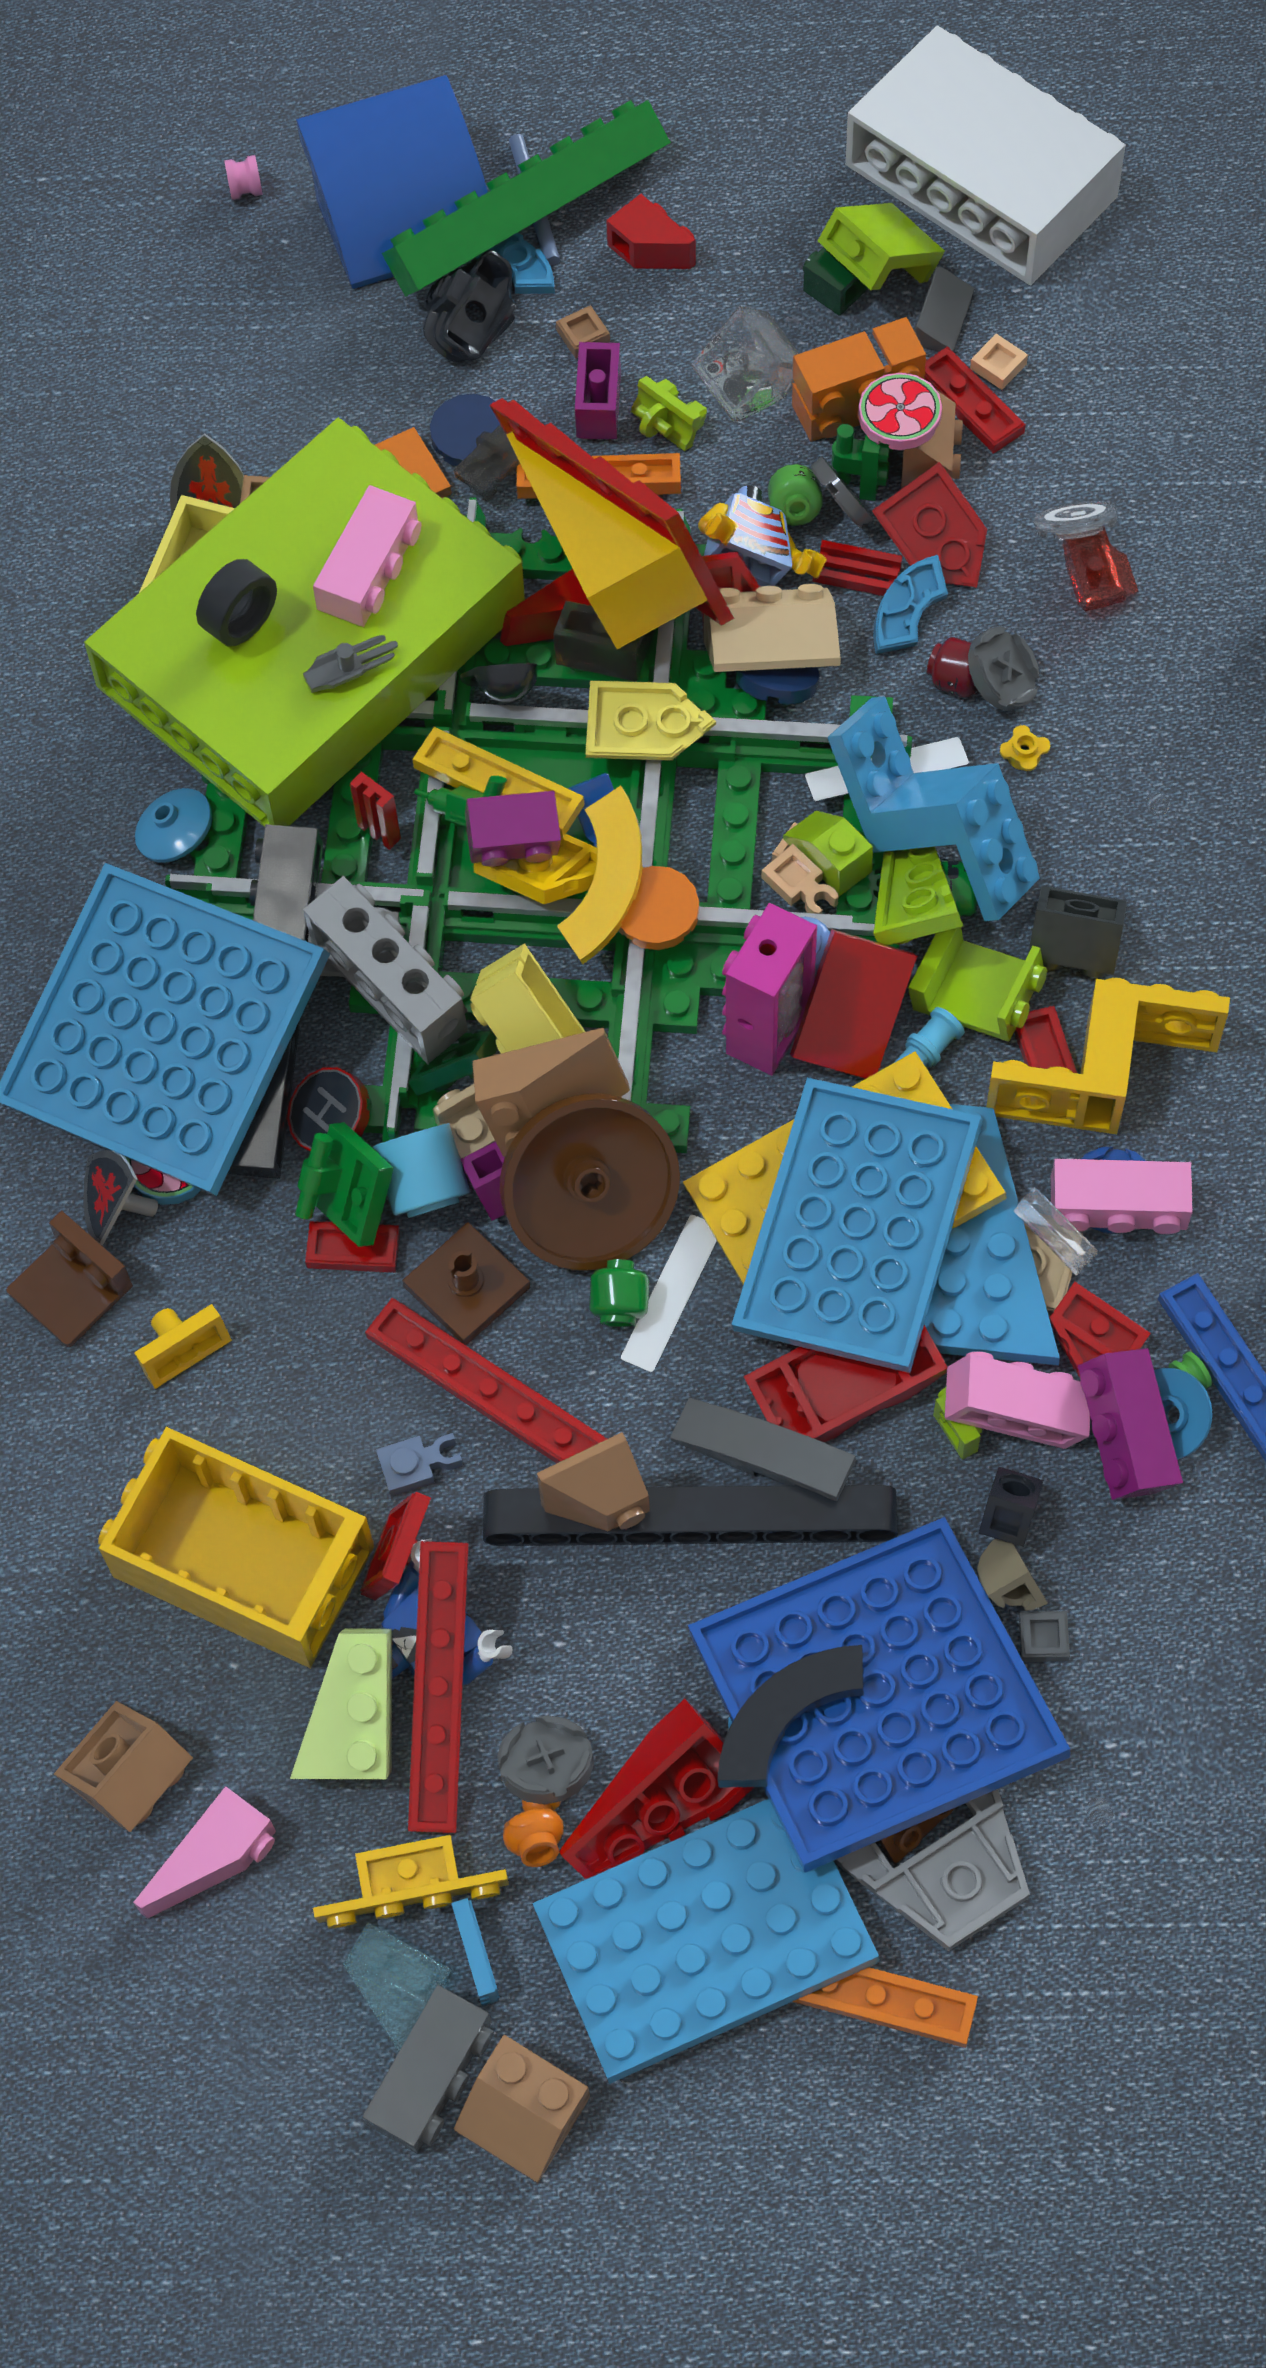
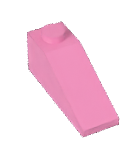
M225 1786L133 1903L142 1915L150 1918L245 1871L253 1860L257 1863L260 1862L269 1853L275 1842L272 1836L276 1830L271 1820Z

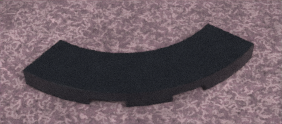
M862 1645L843 1646L806 1656L786 1666L765 1681L747 1699L728 1730L719 1760L717 1780L719 1788L767 1787L769 1769L774 1753L785 1736L786 1729L804 1712L809 1713L826 1703L838 1699L864 1696Z

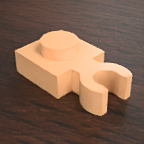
M794 844L762 869L761 878L790 906L801 899L805 902L806 913L822 914V909L815 904L817 900H826L833 907L838 905L839 896L836 890L829 885L818 884L823 879V871Z

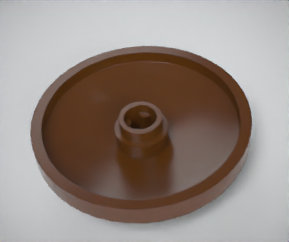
M594 1093L572 1096L541 1110L515 1136L506 1153L501 1169L500 1197L503 1211L509 1225L519 1240L540 1259L552 1265L572 1270L606 1268L607 1260H627L639 1253L664 1228L678 1197L680 1184L679 1162L668 1134L658 1121L641 1106L630 1100L609 1094Z

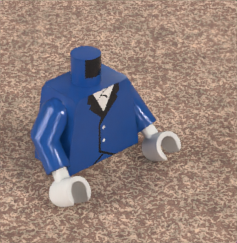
M426 1539V1540H421V1541H429V1542H432V1539ZM420 1541L413 1545L411 1550L412 1561L404 1570L399 1584L394 1587L383 1612L382 1629H392V1679L407 1668L415 1678ZM467 1612L465 1621L463 1685L470 1684L493 1663V1658L506 1659L512 1654V1646L503 1645L497 1649L495 1648L496 1639L504 1634L503 1630H486L482 1633Z

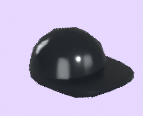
M534 663L479 666L460 674V679L467 686L479 687V690L491 700L504 703L521 700L537 682L538 667Z

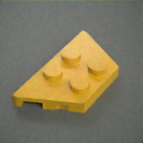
M566 834L564 838L561 837L558 855H553L547 861L532 863L527 862L526 858L511 859L506 864L495 867L484 866L482 862L474 863V873L545 905L589 890L596 871L598 849Z

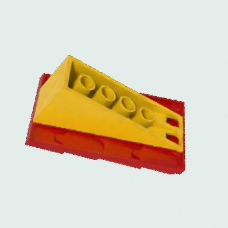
M501 398L490 404L587 599L616 649L625 646L693 608H696L721 626L735 619L716 582L713 580L701 554H699V550L688 529L685 527V523L674 508L640 480L632 483L601 456L594 459L552 423L544 425L515 400L507 402Z

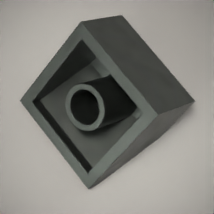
M1042 886L1029 952L1032 946L1041 948L1043 966L1047 969L1055 970L1060 969L1062 966L1078 968L1081 974L1090 977H1103L1105 973L1114 975L1127 901Z

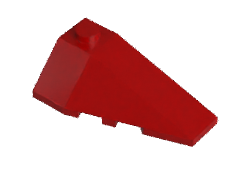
M684 1698L648 1732L559 1850V1853L585 1879H588L642 1855L644 1850L667 1838L670 1841H674L684 1836V1829L707 1817L710 1821H713L723 1816L754 1787L719 1788L717 1781L718 1768L725 1740Z

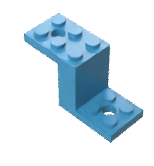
M885 696L869 699L827 737L866 840L873 846V853L956 844L984 921L999 920L1040 879L1037 863L1032 857L1024 835L1023 824L1017 816L1010 796L1009 786L1004 780L999 763L914 773L910 757L905 751L896 727L895 717L890 711Z

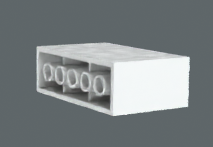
M937 25L848 112L845 165L1031 286L1118 197L1126 144L1122 143L1115 135L1107 133L1089 122L1082 114L1075 113L1062 105L1052 95L1043 93L1032 86L1020 75L1002 67L987 54L980 53L969 46L957 35L950 34Z

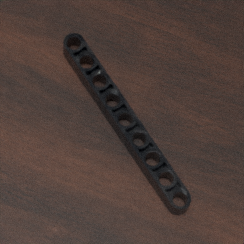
M798 1485L646 1487L649 1495L650 1511L645 1513V1518L630 1528L620 1529L618 1526L610 1531L545 1512L541 1505L539 1488L493 1489L485 1492L483 1495V1541L496 1546L886 1542L898 1536L897 1491L895 1488L887 1485H845L837 1502Z

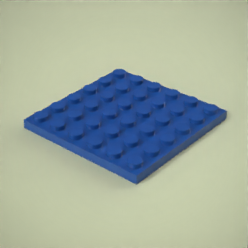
M945 1517L688 1625L689 1634L732 1723L747 1699L765 1681L786 1666L824 1650L862 1645L864 1696L838 1699L826 1703L809 1713L804 1712L786 1729L785 1736L774 1753L768 1774V1785L764 1787L805 1873L1070 1758L1068 1743Z

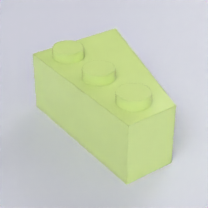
M345 1628L338 1634L290 1779L388 1778L392 1772V1629Z

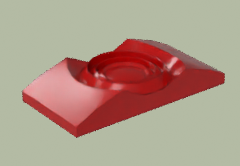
M924 1325L910 1373L798 1347L743 1377L767 1422L821 1442H826L836 1438L869 1415L908 1400L947 1373V1365Z

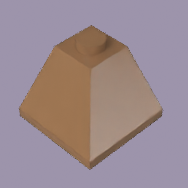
M623 1432L537 1473L541 1505L547 1513L610 1531L618 1526L620 1529L630 1528L641 1522L645 1518V1513L650 1511L648 1492Z

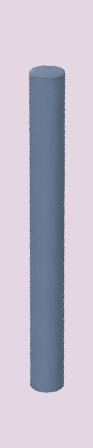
M514 134L509 138V144L519 174L521 171L517 165L528 160L530 156L523 135ZM545 216L533 223L541 251L549 264L555 265L560 263V257L548 217Z

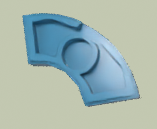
M516 233L489 249L510 262L515 294L555 293L553 272L548 260L540 249H536L525 241L523 235Z

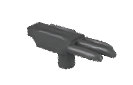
M385 635L375 636L354 646L342 643L336 649L317 656L313 665L303 673V677L311 693L335 688L393 659L395 654L387 653L396 649L398 643L391 641L357 656V653L386 640Z

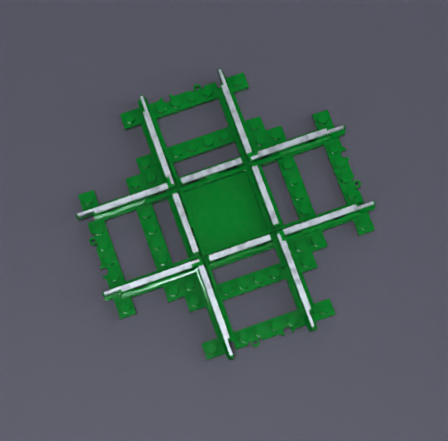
M470 497L468 514L465 517L472 522L478 521L486 527V517L477 502V498ZM676 509L685 523V527L691 533L690 526L684 517L683 509ZM519 528L512 534L489 532L491 537L502 546L508 545L519 554L522 559L523 578L556 580L573 569L557 536H551L545 529L541 531L542 537L536 543L524 541L522 528ZM696 544L699 554L704 556L706 544ZM691 610L648 632L645 638V647L623 646L616 649L615 645L546 641L505 646L500 642V639L492 638L404 719L424 721L425 727L398 725L334 784L322 881L318 883L316 898L344 876L354 887L357 884L365 887L374 898L375 905L400 907V924L405 932L403 938L412 947L419 944L425 949L427 930H429L427 953L434 961L435 965L432 968L442 978L449 975L456 981L464 992L462 1001L467 1009L465 1013L466 1020H477L471 1010L470 1004L472 1001L470 999L477 985L476 982L479 974L442 971L445 942L459 941L523 945L525 943L526 946L571 948L557 925L576 910L588 891L544 905L474 873V863H471L467 827L445 820V815L435 812L433 806L428 804L427 798L421 796L417 797L407 884L367 882L372 837L369 827L365 831L358 827L350 782L360 772H363L379 784L383 750L418 751L434 727L567 789L607 773L614 790L622 786L634 809L642 835V866L645 868L652 866V863L653 866L668 867L677 767L718 769L707 903L699 902L698 922L693 931H690L684 937V940L676 946L661 950L640 948L632 944V940L624 934L622 936L618 931L602 949L604 951H615L612 982L549 978L582 1027L609 1029L608 1039L630 1087V1091L621 1098L630 1100L648 1111L668 1134L676 1153H687L690 1106L647 1103L653 1031L697 1034L700 995L726 997L722 995L726 983V976L722 974L724 964L733 950L739 952L746 941L744 933L754 915L761 916L764 910H750L761 772L807 774L838 766L832 748L800 747V743L830 745L827 737L840 725L765 720L767 701L756 699L743 689L726 688L727 672H714L707 651L687 650ZM534 663L538 667L537 682L534 686L590 689V681L676 683L687 694V698L701 711L705 710L716 721V725L701 736L709 737V744L693 743L673 760L586 758L588 710L473 703L475 686H467L461 682L460 674L479 666ZM456 680H458V689H457V697H456V704H455V688H456ZM851 695L850 716L875 696ZM886 697L887 703L892 713L893 698ZM484 725L514 726L515 732L484 731ZM900 735L905 751L911 758L912 737ZM423 772L420 773V790L430 792L433 789L439 790L442 787L450 790L456 789ZM201 774L202 781L208 784L205 797L210 802L213 813L210 829L203 839L209 844L203 850H193L190 852L192 862L195 864L194 875H166L165 885L186 895L253 920L255 906H250L248 900L251 882L258 879L239 878L248 813ZM849 793L844 794L843 817L866 839ZM577 817L566 834L588 843ZM436 849H439V850H438L437 867H436V875H435V869H434L435 855H436ZM884 852L873 853L872 872L839 896L836 915L790 913L799 917L816 918L824 923L830 932L833 929L877 942L873 933ZM463 910L493 912L494 918L463 916ZM900 944L888 945L900 949ZM351 985L350 1012L379 1014ZM391 1025L389 1028L383 1086L364 1085L369 1095V1099L366 1098L367 1110H370L369 1122L364 1132L382 1133L383 1142L399 1137L402 1107L415 1108L416 1110L413 1132L438 1126L435 1121L433 1108L438 1105L437 1102L442 1096L452 1091L436 1092L433 1089L418 1096L415 1094L408 1080L423 1059L414 1050L412 1066L413 1048Z

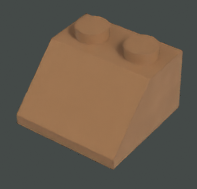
M939 391L937 392L942 404L940 425L935 429V434L929 441L916 448L903 450L901 489L938 462L942 464L952 479H959L961 454H953V446L961 445L963 420H955L956 403Z
M116 1701L56 1770L54 1775L110 1821L131 1832L136 1825L148 1818L153 1810V1805L167 1788L180 1780L184 1773V1768L193 1757L158 1723Z
M503 2035L476 2078L456 2122L454 2131L538 2184L590 2099L589 2088L516 2041Z

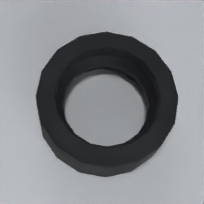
M236 559L226 564L211 578L199 598L196 610L198 625L225 646H237L247 641L262 627L274 607L277 596L276 581L248 559Z

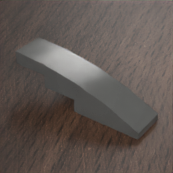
M693 1398L688 1399L670 1437V1440L753 1476L757 1472L787 1486H801L836 1502L856 1462L855 1455L814 1438Z

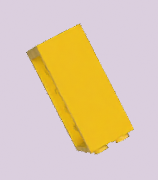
M166 1427L160 1439L154 1438L148 1445L143 1458L145 1466L138 1478H132L127 1483L121 1496V1504L123 1505L114 1520L109 1519L100 1532L98 1539L100 1546L98 1549L112 1576L311 1669L375 1547L367 1518Z

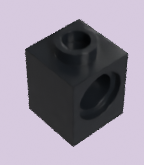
M998 1467L985 1507L979 1534L1024 1547L1044 1480Z

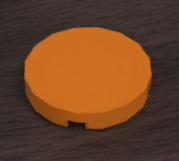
M649 866L643 868L636 899L633 900L628 913L621 922L622 926L619 932L622 936L624 934L632 940V944L640 948L661 950L676 946L684 940V937L690 931H693L698 922L700 908L695 886L684 874L670 867Z

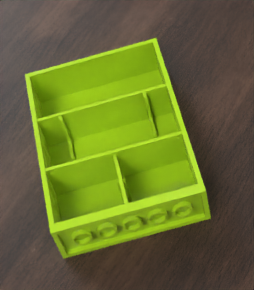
M338 417L85 640L84 644L97 688L264 827L266 824L290 826L503 628L505 612L525 600L522 559L512 547L508 545L502 546L493 539L486 527L480 522H472L461 514L459 508L451 499L447 497L441 498L433 492L417 473L410 474L400 466L398 460L391 452L386 449L381 451L372 444L359 427H351ZM371 485L416 502L418 521L421 522L422 526L415 545H408L403 554V564L399 575L395 580L390 579L386 585L381 608L376 614L371 613L365 626L362 627L317 610L313 585L365 491ZM236 559H248L276 581L277 596L268 619L250 639L237 646H225L198 625L196 617L198 601L205 586L222 567ZM385 635L386 640L357 653V656L391 641L398 643L396 649L387 653H394L393 659L335 688L311 693L303 677V673L313 665L317 656L336 649L342 643L354 646L375 636Z

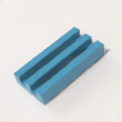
M468 1898L452 1902L451 1904L481 2005L485 2006L497 2002L500 1996L471 1900L468 1901Z

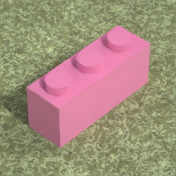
M368 486L313 585L317 610L362 627L365 626L371 613L376 614L379 611L384 600L386 585L390 579L395 580L402 568L403 554L408 545L414 546L419 538L422 524L418 521L416 502L374 486Z
M1054 1159L1051 1173V1226L1062 1227L1071 1232L1085 1231L1089 1227L1108 1228V1230L1115 1233H1127L1134 1229H1153L1159 1234H1174L1180 1230H1187L1192 1215L1191 1162Z
M970 1352L947 1367L946 1420L1063 1449L1089 1437L1090 1413L1081 1382L1073 1380V1376L1068 1373H1045L1034 1370L1033 1365L1029 1363H1006L994 1360L993 1355L986 1352Z

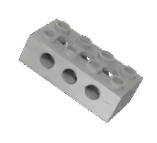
M342 876L303 909L311 941L330 953L328 961L418 1055L429 1064L468 1031L465 1017L467 1009L462 1001L464 992L452 977L446 975L442 978L432 968L435 965L434 961L419 944L412 947L403 938L405 932L394 917L390 914L383 917L373 907L376 902L365 887L361 884H357L354 887Z

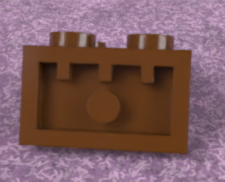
M61 1210L49 1222L56 1238L52 1241V1245L17 1277L6 1290L15 1302L63 1345L71 1347L133 1285L126 1267Z

